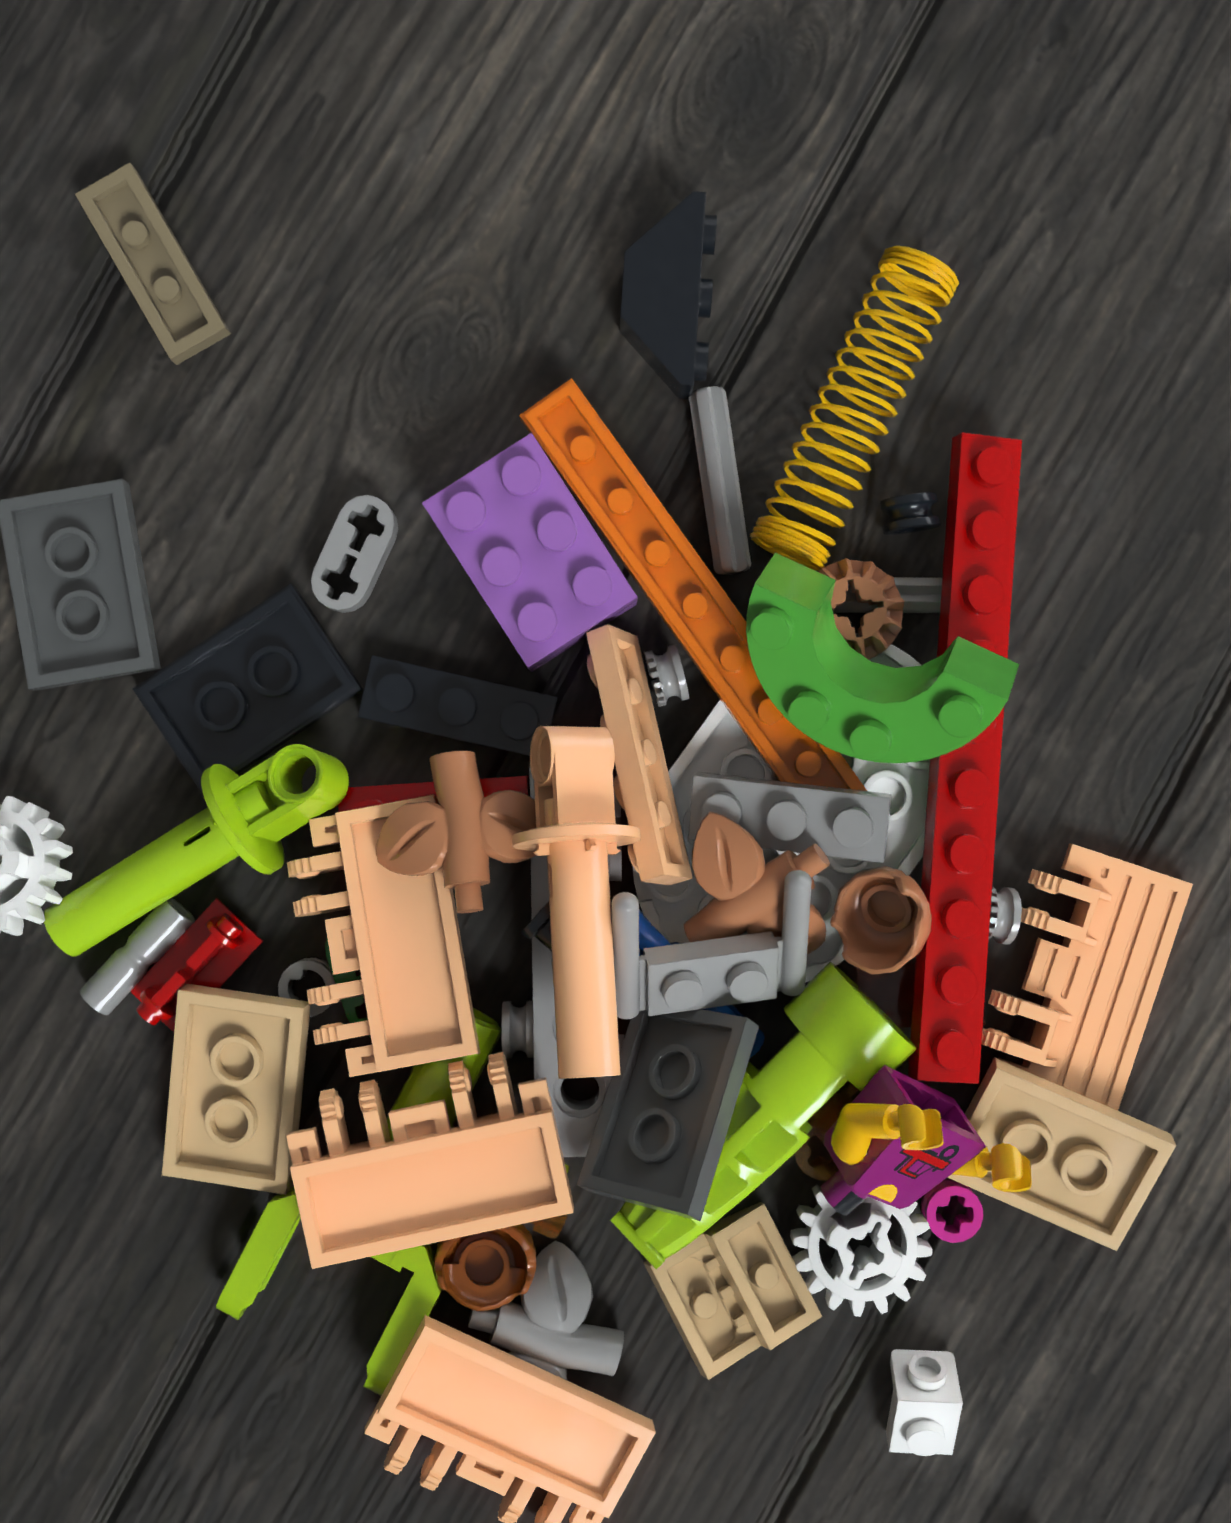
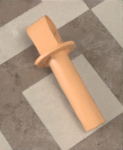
M539 726L536 728L530 746V768L535 791L536 828L512 835L513 848L535 851L533 853L537 856H547L558 1079L621 1075L608 855L619 853L621 850H618L617 846L639 842L641 834L640 828L616 824L613 787L615 752L612 736L606 727Z

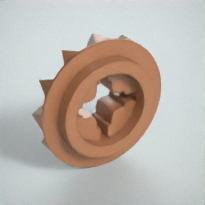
M847 558L819 570V573L836 580L831 601L832 610L846 601V592L849 590L848 584L851 585V591L855 593L858 602L878 605V608L873 609L870 613L860 618V627L857 629L859 637H856L855 627H851L848 617H838L837 614H834L836 627L849 646L868 660L885 651L902 629L901 623L905 601L899 594L894 577L887 575L876 567L873 561L863 562Z

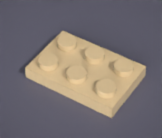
M186 984L178 989L162 1168L163 1176L284 1195L289 1192L293 1187V1180L290 1171L292 1161L286 1135L289 1132L299 1130L311 1008L308 1001Z
M994 1057L965 1115L989 1152H991L992 1147L1005 1143L1016 1147L1021 1155L1030 1160L1031 1188L1022 1192L997 1190L992 1186V1171H988L983 1178L953 1174L947 1178L1117 1251L1177 1145L1172 1134Z

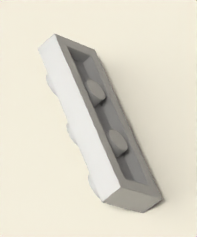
M697 772L693 776L688 840H695L701 820L711 811L726 816L746 829L763 849L790 850L801 853L811 845L817 844L826 856L884 863L892 794Z

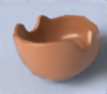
M883 866L861 870L839 889L834 907L835 913L830 921L831 926L838 931L843 942L842 957L849 964L873 975L896 972L921 952L931 932L932 915L929 902L917 882L901 870Z

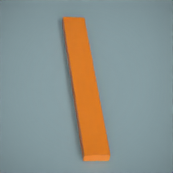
M572 378L519 415L521 422L529 433L534 435L556 471L777 780L867 791L841 753L825 747L801 732L784 717L770 700L751 662L747 643V622Z

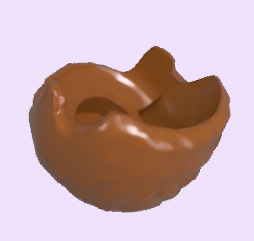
M524 1224L440 1241L434 1254L435 1273L440 1288L446 1290L461 1305L476 1311L498 1309L510 1303L516 1296L526 1294L533 1281L537 1266L536 1250L532 1236Z

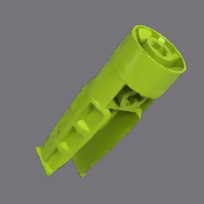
M829 962L805 986L804 991L800 995L795 996L783 1008L786 1015L799 1031L760 1070L748 1062L701 1221L625 1202L621 1210L610 1219L655 1269L659 1268L666 1258L686 1247L713 1226L796 1153L810 1138L807 1134L813 1127L808 1120L847 1081L862 1091L884 1065L896 1070L917 1049L883 1010L832 962Z

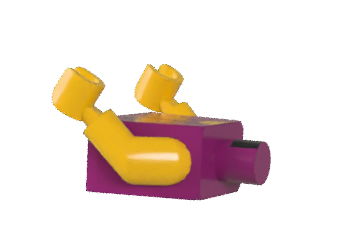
M886 1065L873 1076L852 1103L846 1104L842 1108L839 1118L824 1136V1145L839 1170L821 1186V1191L828 1203L837 1212L848 1216L867 1197L898 1209L909 1207L952 1174L983 1178L988 1171H992V1186L1004 1192H1022L1029 1190L1032 1185L1031 1162L1027 1157L1021 1155L1016 1147L1002 1143L992 1147L991 1152H989L954 1098Z

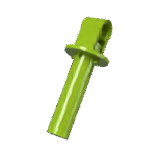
M292 744L282 748L275 755L241 776L222 764L212 765L201 776L202 792L207 808L64 896L60 905L52 904L44 910V924L48 934L64 953L76 957L238 856L260 873L267 875L274 873L282 868L284 864V850L281 839L307 824L309 819H315L324 812L335 808L344 799L349 786V777L343 763L337 758L302 744ZM315 765V781L310 789L303 792V775L310 766Z

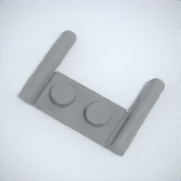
M793 870L785 877L781 937H774L773 932L770 931L643 948V955L640 956L639 901L634 894L629 892L617 894L612 899L611 904L617 1017L632 1019L642 1010H647L648 1016L776 999L778 991L789 996L800 995L805 989L812 885L810 875L802 870Z

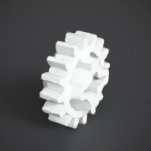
M6 796L2 805L0 804V933L3 931L19 936L23 934V919L40 925L45 921L41 906L46 901L60 905L63 898L54 890L57 881L71 880L72 877L71 872L60 868V860L71 855L73 850L71 846L57 840L63 834L65 828L62 824L48 818L50 812L31 802L25 803L12 796Z
M816 1184L812 1188L818 1202L815 1208L799 1205L796 1210L799 1218L806 1224V1228H797L790 1231L793 1245L805 1248V1250L794 1255L793 1260L798 1272L811 1271L805 1279L809 1292L815 1294L826 1287L825 1300L830 1309L835 1310L842 1303L843 1299H848L854 1316L861 1317L865 1302L874 1301L881 1314L887 1313L888 1302L886 1296L893 1292L905 1302L911 1297L904 1283L908 1277L924 1281L926 1274L916 1262V1258L931 1256L933 1250L927 1240L917 1237L930 1229L929 1223L923 1214L910 1215L918 1203L915 1201L909 1207L898 1209L867 1197L848 1216L838 1213L828 1203L821 1191V1187ZM892 1214L900 1225L902 1235L901 1247L895 1245L893 1240L889 1239L887 1235L892 1225L890 1221ZM868 1233L873 1241L872 1245L869 1248L859 1245L853 1253L848 1243L850 1239L863 1240ZM820 1238L824 1239L827 1245L835 1248V1253L831 1259L833 1265L831 1270L823 1264L820 1258ZM884 1273L873 1280L863 1281L866 1278Z

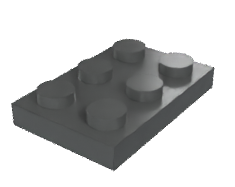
M123 479L0 500V527L28 689L37 691L161 669L129 483Z
M703 1009L648 1016L647 1010L639 1011V1014L630 1020L619 1053L621 1075L612 1076L577 1186L595 1194L701 1221L759 1026L747 1017Z

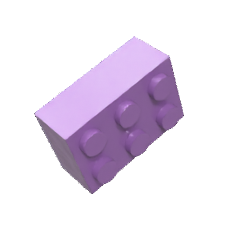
M532 433L422 502L531 672L586 638V632L606 625L637 605V595Z

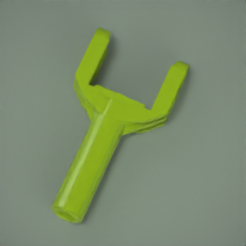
M473 1008L480 1053L414 1065L391 1110L445 1099L450 1126L453 1128L457 1121V1115L450 1087L448 1063L463 1060V1063L470 1072L471 1090H473L489 1059L488 1055L492 1053L502 1034V1029L498 1023L488 1015ZM388 1115L386 1119H387L388 1129H389V1133H390V1138H391V1141H393L394 1138H393V1133H392V1129H391L390 1119H389V1115ZM294 1186L286 1195L277 1194L268 1202L218 1299L216 1309L239 1320L247 1307L253 1304L257 1294L266 1288L301 1220ZM437 1243L371 1256L373 1259L398 1272L403 1267L414 1272L366 1365L367 1380L363 1387L382 1396L421 1321L425 1315L429 1316L442 1289L438 1285L434 1267V1254Z

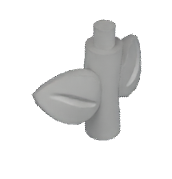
M553 1241L536 1257V1272L531 1286L526 1294L520 1295L521 1305L511 1301L494 1310L476 1311L471 1309L467 1327L490 1333L489 1344L510 1350L509 1354L567 1380V1369L614 1376L618 1368L624 1343V1331L582 1324L587 1317L593 1300L592 1283L581 1261L563 1243Z

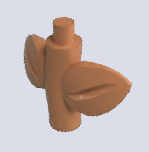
M451 751L436 754L430 757V766L439 804L431 801L406 803L393 811L385 821L377 841V860L379 864L389 871L408 876H424L443 867L444 888L455 890L457 913L482 911L484 908L481 886L490 883L489 857L503 863H518L537 856L533 853L535 851L519 850L512 847V835L536 828L535 799L525 793L511 789L494 792L484 798L474 752Z
M710 811L701 820L692 850V869L697 883L706 893L714 898L684 923V931L689 942L740 936L746 930L747 934L772 931L774 937H781L784 881L786 875L793 870L805 871L811 877L812 890L815 888L813 877L830 866L828 857L817 844H813L799 855L787 850L765 864L762 848L746 829L726 816ZM810 904L807 955L818 949L825 942L826 937L825 922L821 913L812 904Z

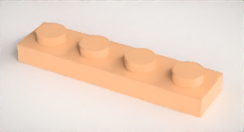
M609 624L586 632L590 654L587 657V668L592 682L599 690L604 712L600 719V727H606L609 730L614 743V762L617 775L614 778L615 795L620 806L626 812L628 825L640 828L641 840L627 845L631 864L639 873L641 882L673 885L693 879L638 636Z

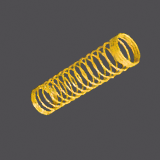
M893 246L884 250L878 263L881 273L873 275L870 280L873 291L865 293L861 299L865 310L854 314L853 321L856 328L846 331L844 335L848 347L837 350L835 356L839 366L828 369L826 374L830 384L822 386L818 390L822 403L812 405L809 409L814 422L802 424L800 430L805 440L795 442L791 447L797 459L785 461L783 464L784 471L789 478L778 479L774 483L781 497H771L765 502L773 516L759 517L753 532L750 534L751 539L772 554L778 553L815 571L825 568L824 564L828 562L827 559L830 557L829 551L823 545L832 547L836 545L835 540L816 529L787 519L771 504L776 502L792 505L810 517L832 527L842 528L845 526L844 522L835 515L793 499L780 485L800 486L819 499L842 509L849 510L854 507L850 500L840 494L799 479L789 469V466H805L826 480L852 491L863 489L862 485L849 475L828 466L808 461L798 451V447H814L835 462L858 472L867 473L871 471L870 465L861 458L834 446L816 442L807 434L806 430L810 427L821 428L832 437L859 451L868 454L880 452L879 447L868 438L843 427L822 422L816 416L815 411L816 409H829L844 421L866 432L879 436L889 433L888 428L875 418L849 407L831 404L825 398L824 392L826 390H837L858 406L884 417H895L898 414L894 406L887 401L858 388L839 385L832 375L836 371H845L860 384L884 396L894 399L906 397L905 390L894 381L866 369L847 366L842 361L841 356L845 352H851L867 365L886 375L908 381L915 378L912 369L903 362L875 350L855 347L850 341L851 335L857 333L861 334L876 347L900 359L910 362H920L924 359L920 349L904 339L920 344H927L933 340L930 332L918 323L926 325L940 324L942 321L941 317L929 305L935 307L948 306L954 296V292L957 290L959 281L955 272L948 265L936 257L914 248ZM897 264L920 271L940 284L918 278L903 270ZM884 277L904 294L879 290L876 286L878 278ZM877 296L884 304L901 315L880 309H871L867 301L869 297ZM887 297L915 305L928 312L935 319L923 318L908 312L894 304ZM862 315H869L883 328L895 335L871 328H863L858 320ZM879 316L904 323L922 333L926 338L899 330ZM873 336L895 342L909 349L917 356L908 355L890 348ZM865 355L886 361L900 368L908 375L888 369ZM858 374L867 376L881 383H884L899 393L881 388L869 382L868 380L862 378ZM852 394L871 400L889 411L872 406ZM846 414H849V415H852V416H854V417L860 418V419H862V420H864V421H866V422H868V423L874 425V426L877 427L878 429L873 428V427H870V426H868V425H866V424H863V423H861V422H859V421L853 419L852 417H850V416H848V415H846ZM843 435L848 436V437H851V438H853V439H855V440H857V441H859V442H861V443H863V444H865V445H867V446H864V445H861V444H859V443H857V442H854V441H852V440H850V439L844 437Z

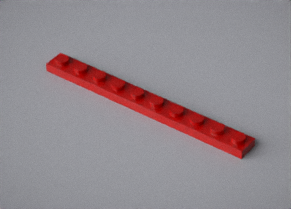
M964 432L952 437L937 657L943 655L957 636L1008 659L1022 440ZM1004 707L994 721L976 738L956 750L930 759L921 889L929 902L932 922L931 932L923 949L916 955L910 1041L917 1049L909 1056L908 1076L917 1081L979 1084Z

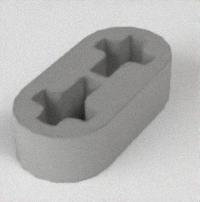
M370 495L357 496L344 505L313 569L311 578L312 591L319 602L333 611L342 613L352 612L366 603L396 541L398 533L397 518L391 508L378 497ZM372 510L378 511L377 521L384 527V531L380 537L369 534L361 551L358 552L354 548L360 537V531L352 525L353 520L357 515L367 518ZM350 557L356 559L350 573V578L358 584L357 590L354 594L343 592L338 600L332 599L334 588L326 583L328 575L331 572L341 574L345 570Z

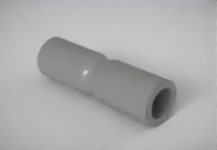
M173 898L156 907L128 937L126 945L117 949L79 990L82 998L99 1013L109 1015L146 975L149 966L158 962L195 922L193 915Z

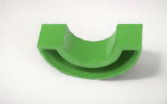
M775 553L755 582L749 599L746 633L751 662L764 691L784 717L808 737L829 749L850 757L879 763H909L932 759L956 750L976 738L1000 714L1009 699L1020 664L957 636L943 655L921 666L894 668L871 662L852 649L836 627L831 605L836 580Z

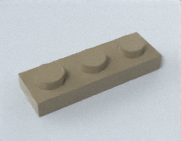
M130 162L75 194L173 363L178 365L231 334L139 173Z

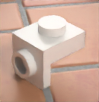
M893 1350L890 1357L893 1394L886 1428L889 1452L914 1453L920 1456H931L934 1454L952 1455L963 1405L954 1355L948 1351Z

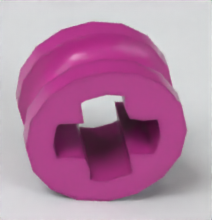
M945 1179L923 1195L921 1212L928 1221L931 1231L941 1240L950 1243L964 1242L972 1238L980 1229L983 1220V1207L976 1194L968 1186L952 1179ZM957 1195V1200L961 1205L967 1207L966 1215H956L953 1225H945L946 1221L942 1215L936 1214L937 1207L948 1206L950 1196Z

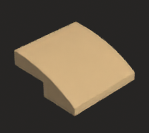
M761 1202L716 1222L686 1247L666 1258L659 1268L655 1269L648 1260L643 1262L700 1374L708 1380L760 1346L772 1350L822 1317L800 1272L797 1271L794 1260L765 1204Z

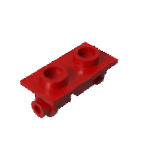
M216 898L130 991L141 1001L136 1011L151 1025H156L161 1020L174 1032L178 989L186 984L221 988L259 947L263 940Z

